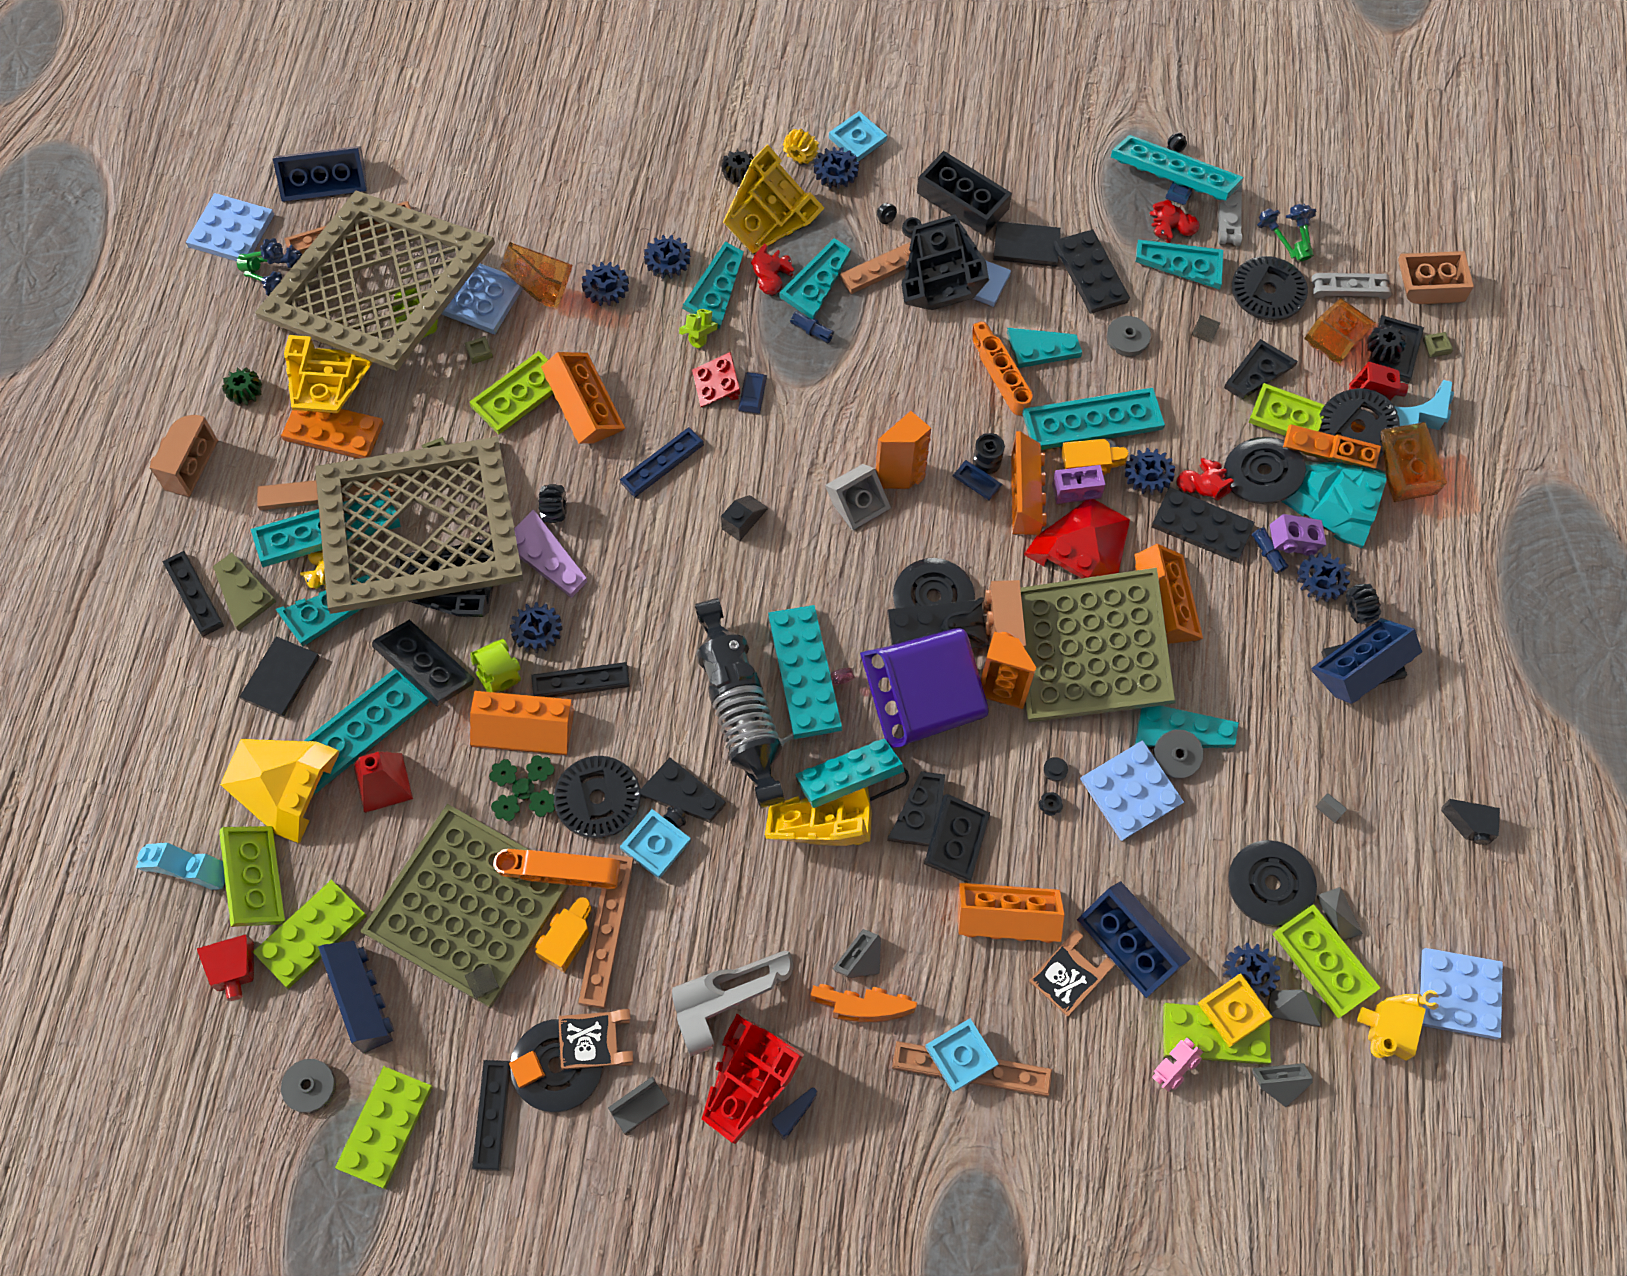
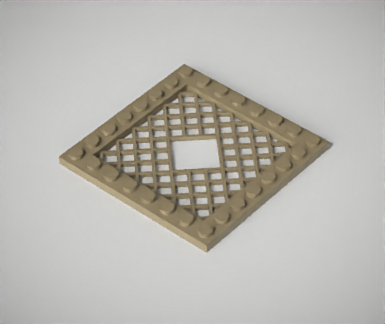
M355 191L256 310L255 314L259 319L303 336H310L312 339L398 371L494 246L495 241L491 236ZM374 221L379 222L381 224L374 225ZM370 222L371 227L360 230V224ZM390 226L397 228V230L391 231ZM387 227L388 233L376 235L377 230ZM372 232V238L362 241L361 235ZM407 232L414 234V236L408 237ZM404 233L405 239L393 241V236ZM358 237V242L347 245L348 239ZM389 238V244L379 246L378 241ZM421 239L422 245L411 248L410 242ZM425 239L431 240L432 242L425 243ZM371 243L375 244V248L364 251L363 246ZM406 244V250L396 253L395 247ZM442 244L449 246V248L443 249ZM438 245L439 251L428 254V248ZM360 247V253L350 256L349 250ZM392 249V254L381 257L380 252ZM424 251V256L413 259L412 253ZM456 251V257L445 260V254ZM345 252V258L335 260L334 255ZM377 253L378 259L367 262L366 256ZM409 255L410 260L398 263L399 257ZM441 256L442 262L430 264L429 259ZM362 258V264L352 266L351 261ZM394 259L400 287L359 299L353 272ZM426 261V267L415 268V264ZM344 263L348 264V268L337 271L336 266ZM411 265L412 271L401 274V268ZM333 267V273L322 275V270ZM444 267L443 273L433 276L432 270ZM429 271L430 277L418 280L417 275ZM350 274L351 279L339 282V276ZM414 276L415 282L403 284V279ZM335 278V284L325 287L324 281ZM320 283V289L310 291L309 286ZM352 284L353 290L342 293L341 287ZM432 284L431 289L421 292V285ZM417 288V293L406 296L405 290ZM337 289V295L327 298L326 292ZM397 292L402 293L403 298L391 301L390 295ZM322 294V300L312 302V296ZM354 295L355 301L344 304L343 298ZM383 297L387 298V303L376 306L375 300ZM307 298L308 304L297 307V301ZM419 298L420 303L418 305L408 306V301ZM339 300L340 306L329 309L328 303ZM372 302L371 308L361 311V304ZM404 303L405 309L393 311V306ZM324 305V311L314 314L313 308ZM357 307V312L346 315V309ZM389 308L390 314L378 316V311ZM342 312V317L331 320L330 314ZM374 313V319L363 321L364 315ZM407 315L406 321L396 324V317ZM359 317V324L348 326V320ZM392 320V325L381 328L380 322ZM376 324L377 330L366 333L365 327ZM394 330L395 335L393 337L383 339V333Z
M498 437L315 466L327 604L330 614L523 581ZM456 466H461L458 470L452 468ZM468 466L476 470L471 476L462 473ZM445 470L453 473L448 480L440 477ZM415 473L412 477L407 476V474ZM480 473L482 476V482L476 480V477ZM422 474L430 477L424 484L417 481ZM392 477L389 481L383 479V478ZM457 477L466 480L460 487L452 483ZM399 478L407 481L401 488L394 485ZM435 480L443 484L437 491L429 487ZM376 481L384 485L378 492L370 488ZM471 483L478 486L474 493L465 490ZM412 484L419 487L414 494L406 491ZM353 485L360 488L355 495L347 492ZM447 487L455 490L450 497L442 494ZM388 488L397 491L391 498L383 495ZM483 490L485 494V500L478 496ZM424 491L433 494L427 501L419 498ZM365 492L373 495L367 502L360 499ZM460 494L469 497L463 504L455 500ZM401 495L409 498L403 505L396 502ZM343 496L350 499L345 505L343 502ZM437 497L445 501L440 507L431 504ZM378 498L386 502L380 509L372 505ZM473 500L481 503L476 511L467 507ZM414 501L448 518L421 547L387 529ZM355 502L362 505L357 512L349 509ZM450 504L458 507L453 514L444 511ZM391 505L399 508L393 515L385 512ZM486 507H487L488 517L485 516V515H483V514H481V512H482ZM367 509L375 512L370 519L361 516ZM463 511L471 514L466 521L458 518ZM345 513L352 516L347 522H345ZM380 515L388 519L382 526L374 523ZM476 517L484 521L479 528L470 524ZM357 519L365 523L358 530L351 527ZM453 521L461 525L455 532L447 528ZM488 525H490L491 535L483 531ZM369 526L377 529L371 537L363 533ZM466 528L474 532L468 539L460 535ZM346 530L353 533V535L348 540ZM442 532L450 535L444 543L436 539ZM382 533L390 536L384 544L376 540ZM479 535L487 538L481 546L473 542ZM358 537L366 540L360 548L352 544ZM455 539L463 542L458 550L449 546ZM395 540L403 543L397 551L389 547ZM431 543L440 546L434 554L425 550ZM491 543H493L494 552L486 549ZM371 544L379 547L373 555L365 551ZM468 546L477 549L471 557L462 553ZM408 547L416 550L410 558L402 554ZM348 548L355 551L350 558ZM445 549L453 553L447 561L439 557ZM384 551L392 554L386 562L378 558ZM481 553L490 556L484 563L476 560ZM421 554L429 557L423 565L415 561ZM360 555L368 558L362 566L354 562ZM458 556L466 560L461 567L452 564ZM397 558L405 561L399 569L391 565ZM434 561L442 564L437 571L428 568ZM373 562L381 565L375 573L367 569ZM410 565L419 568L413 575L404 572ZM350 566L357 569V571L352 576ZM386 569L394 572L389 579L380 576ZM362 573L370 576L365 583H360L356 580Z

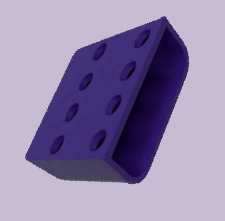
M951 629L890 646L860 652L883 735L891 748L906 746L909 743L983 719L989 713L969 637L964 629ZM876 654H879L884 661V666L879 669L875 668L872 664V658ZM882 678H888L890 681L891 689L887 692H883L879 688L878 684ZM889 701L896 702L898 712L894 715H889L885 710V706ZM897 724L903 726L904 736L901 738H895L892 734V728Z

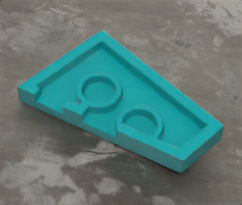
M1007 327V335L1017 368L1080 358L1082 356L1077 334Z

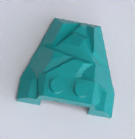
M1305 461L1306 473L1303 484L1295 494L1281 502L1302 516L1308 515L1312 519L1322 520L1323 526L1335 533L1334 538L1363 548L1378 511L1387 480L1385 477L1386 471L1344 463Z

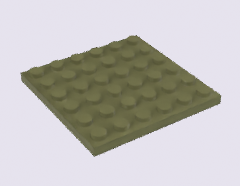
M1157 568L1020 588L1026 640L1025 650L1036 666L1026 699L1029 722L1175 704Z
M447 804L365 923L361 933L491 1009L570 885L533 882L521 878L501 876L494 867L495 856L501 850L529 849Z

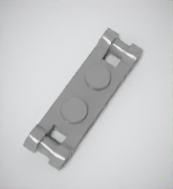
M1243 183L1226 201L1219 200L1218 244L1233 243L1234 246L1241 245Z
M1316 273L1312 276V284L1315 285L1313 289L1315 298H1323L1325 296H1364L1387 299L1392 295L1391 288L1388 287L1390 279L1387 274Z

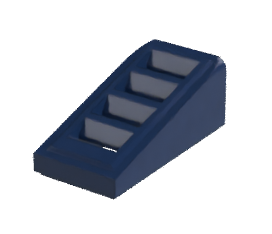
M1173 181L1165 198L1186 205L1191 197L1193 188L1177 185Z
M810 1088L772 1119V1126L783 1140L788 1138L816 1099L817 1090L815 1088Z

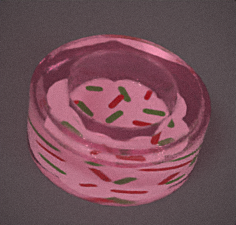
M842 668L830 674L833 685L850 682L855 677L852 668Z

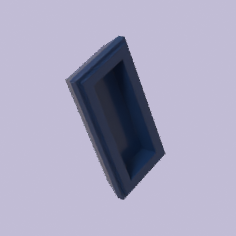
M745 372L738 411L760 414L767 375Z
M967 460L952 475V477L989 501L1003 485Z

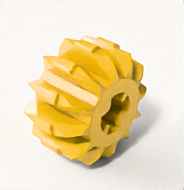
M801 128L799 130L793 129L784 139L783 151L787 153V157L793 159V162L798 161L799 164H809L818 154L819 142L815 140V136L809 134V131L804 132Z

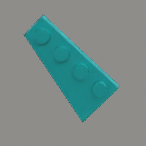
M833 238L781 290L780 298L807 317L815 318L848 260L851 249Z
M725 241L683 303L682 309L691 314H697L699 309L712 311V322L718 323L717 328L720 329L744 251Z

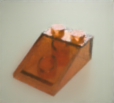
M509 242L500 268L536 301L548 307L558 308L573 265Z
M1340 298L1316 320L1304 339L1309 342L1311 347L1325 353L1328 359L1341 364L1374 327L1376 322Z
M1422 422L1383 429L1381 431L1386 478L1393 501L1399 502L1437 495L1447 484L1426 423Z

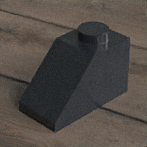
M751 495L736 499L721 515L722 530L738 541H741L768 510V507Z
M1449 799L1441 807L1442 813L1465 839L1473 840L1474 843L1479 845H1487L1499 836L1500 808Z

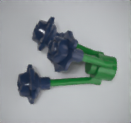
M1305 203L1297 204L1291 207L1290 214L1286 215V218L1295 220L1297 227H1300L1302 241L1295 243L1294 249H1292L1283 236L1276 222L1280 211H1274L1269 208L1260 214V222L1257 226L1259 228L1269 227L1271 231H1275L1288 250L1291 259L1296 258L1297 262H1302L1314 256L1308 226L1310 225L1309 220L1316 216V209H1312L1310 205Z
M275 238L271 240L264 239L263 245L260 246L261 251L239 254L237 258L238 269L244 272L245 277H252L261 281L267 296L271 294L282 280V273L273 271L270 276L264 277L255 274L254 272L260 269L261 262H268L270 265L273 263H286L287 267L291 269L302 256V253L295 249L293 245L287 247L286 253L283 254L282 244L277 243Z

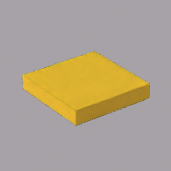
M1241 973L1197 1003L1229 1048L1273 1018Z

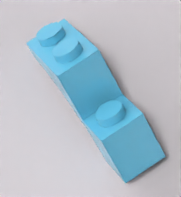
M1443 380L1436 391L1435 397L1422 405L1414 407L1394 406L1400 422L1397 440L1410 442L1414 435L1419 434L1421 426L1440 430L1444 422L1448 423L1451 416V410L1448 407L1454 396V391H1451V381Z
M170 843L146 844L140 850L137 857L138 864L136 868L144 872L170 875L211 890L223 889L225 884L223 861L208 854H192Z

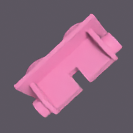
M1188 1038L1184 1041L1181 1040L1169 1053L1177 1060L1174 1064L1165 1058L1154 1070L1155 1074L1152 1078L1159 1084L1164 1081L1165 1083L1161 1087L1167 1091L1178 1088L1184 1080L1183 1075L1189 1068L1191 1070L1194 1069L1202 1059L1200 1055L1203 1051L1198 1047H1195L1193 1050L1192 1048L1195 1044Z

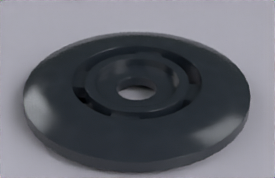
M1260 256L1249 259L1238 267L1232 279V293L1238 305L1248 314L1263 320L1278 321L1292 317L1304 306L1308 295V286L1303 274L1293 264L1277 257ZM1271 284L1275 287L1276 291L1274 293H1267L1264 291L1263 286Z
M1357 388L1343 391L1332 397L1319 414L1320 417L1324 416L1321 419L1322 423L1319 432L1334 436L1340 434L1344 437L1379 445L1381 449L1378 459L1393 447L1399 434L1400 422L1397 410L1389 399L1373 390ZM1361 407L1372 410L1379 417V419H1375L1373 414H1371L1367 410L1361 409ZM1357 420L1365 424V429L1359 433L1351 429V424Z
M1274 437L1252 438L1237 445L1227 456L1224 464V469L1227 470L1224 474L1226 476L1225 480L1229 478L1234 480L1230 485L1231 491L1245 501L1256 504L1277 503L1291 497L1303 484L1306 473L1303 456L1299 451L1284 448L1285 440ZM1261 465H1268L1272 471L1264 475L1260 474L1257 469Z
M926 558L913 562L899 574L893 589V603L895 609L951 603L953 599L952 588H955L957 592L956 602L975 600V591L969 576L959 566L944 559ZM912 587H917L915 592V605L911 598ZM930 590H937L940 592L941 598L936 602H932L927 598V593Z
M608 756L586 757L573 763L560 776L554 791L555 810L563 825L576 835L590 839L607 838L621 832L633 821L640 806V786L633 771L623 762ZM593 776H604L603 779L593 778L586 781L585 783H582L584 780ZM594 791H602L605 794V799L602 803L594 804L590 800V795ZM611 812L614 813V814H612L611 816L604 817V816L610 814ZM592 817H604L596 820H590Z
M1263 840L1249 844L1235 856L1229 868L1228 887L1234 903L1247 917L1260 924L1283 926L1312 906L1315 901L1317 882L1314 871L1308 860L1298 850L1288 844L1273 840ZM1275 876L1280 882L1279 888L1276 890L1269 889L1265 884L1266 877ZM1250 885L1253 886V889H1254L1255 893H1256L1261 899L1265 900L1266 903L1262 902L1261 900H1259V899L1254 895V893L1252 892V890H1251V888H1250Z
M551 1019L530 1028L516 1044L511 1057L512 1062L534 1051L545 1076L523 1088H519L511 1067L510 1073L514 1088L526 1103L544 1112L557 1113L578 1107L592 1095L599 1084L603 1066L564 1069L559 1073L551 1072L549 1070V1062L555 1057H560V1043L542 1046L547 1041L560 1040L559 1019ZM568 1082L571 1084L569 1087L563 1090H546V1087L548 1085L552 1087H559L567 1084Z

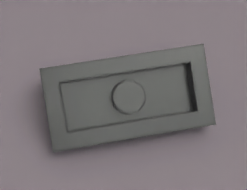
M651 1077L613 1103L608 1109L626 1135L669 1105V1101L657 1085L654 1077Z

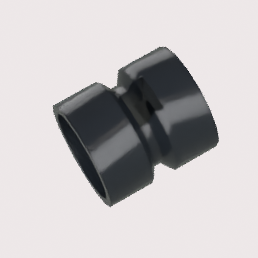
M985 433L979 436L975 444L973 465L987 474L997 472L1001 467L1005 449L1003 439L994 433Z

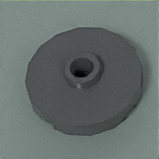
M1122 316L1113 320L1108 326L1106 335L1107 343L1111 349H1115L1116 353L1129 357L1141 354L1148 347L1151 337L1146 323L1133 316Z
M1172 730L1164 733L1157 740L1153 757L1165 775L1173 778H1185L1193 775L1200 768L1203 761V748L1194 734L1186 730ZM1177 749L1183 752L1181 758H1178L1175 754Z
M304 1059L296 1062L286 1071L282 1079L281 1094L283 1101L292 1110L299 1113L319 1111V1109L331 1101L335 1093V1076L324 1062L317 1059ZM307 1081H311L310 1088L304 1090V1083Z

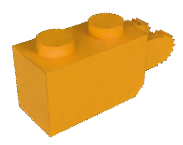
M1105 439L1065 442L1062 447L1064 469L1101 465L1103 475L1110 473L1111 468L1126 465L1129 455L1128 450L1124 447L1110 448L1109 442Z
M580 897L573 903L569 911L564 908L560 914L557 913L550 923V930L546 935L543 934L539 938L535 947L537 948L535 952L538 958L565 973L590 934L586 920L589 914H591L592 907L587 898Z

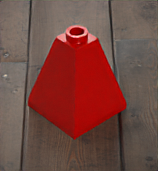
M376 752L358 758L354 765V771L364 813L413 799L402 753Z

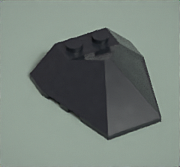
M954 214L914 226L909 247V260L906 261L905 278L902 279L901 284L905 305L935 310L973 299L989 281L987 264L957 216Z
M475 539L473 542L481 546L487 539ZM491 543L486 549L494 552L493 543ZM456 545L452 547L458 550L461 545ZM468 546L462 553L471 557L477 549ZM445 549L439 557L447 561L453 553ZM415 552L407 553V554H403V555H405V556H407V557L410 558ZM481 553L476 560L484 563L490 556ZM421 554L415 561L423 565L429 557ZM458 556L452 564L461 567L466 560ZM397 558L395 567L399 569L405 561ZM434 561L428 568L437 571L442 564ZM410 565L404 572L413 575L419 568ZM493 586L408 600V602L458 617H484L490 611Z

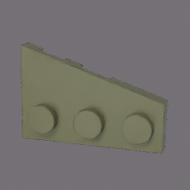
M232 552L213 566L234 625L238 631L276 603L274 597Z

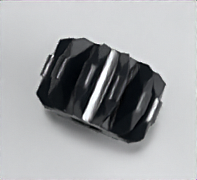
M737 148L736 152L729 151L728 156L723 157L721 170L725 179L730 180L732 185L735 182H739L741 185L750 163L754 159L753 153L748 154L746 149L740 152Z
M1384 324L1379 328L1375 327L1367 338V351L1373 352L1372 358L1377 356L1380 362L1386 359L1390 363L1393 359H1398L1406 348V343L1404 342L1406 336L1400 334L1401 329H1393V324L1389 328Z
M549 484L540 488L538 502L540 517L543 522H562L566 518L567 498L566 491L562 485Z
M1358 584L1348 588L1346 604L1348 605L1351 618L1357 624H1367L1379 619L1381 604L1371 584Z

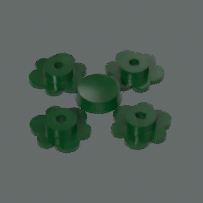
M539 755L533 756L531 763L526 765L529 779L521 778L517 781L515 775L517 767L511 765L508 759H503L499 764L495 763L492 765L493 771L489 774L490 781L497 782L500 787L505 786L506 783L513 784L512 792L514 794L508 797L500 795L498 800L491 804V809L495 812L496 819L501 820L503 818L507 822L512 821L515 818V814L520 811V807L517 805L518 799L526 800L530 798L529 809L535 811L537 817L542 818L547 813L554 812V794H549L546 789L541 790L540 793L534 792V784L532 782L537 780L545 782L548 776L554 773L555 768L550 764V758H542Z

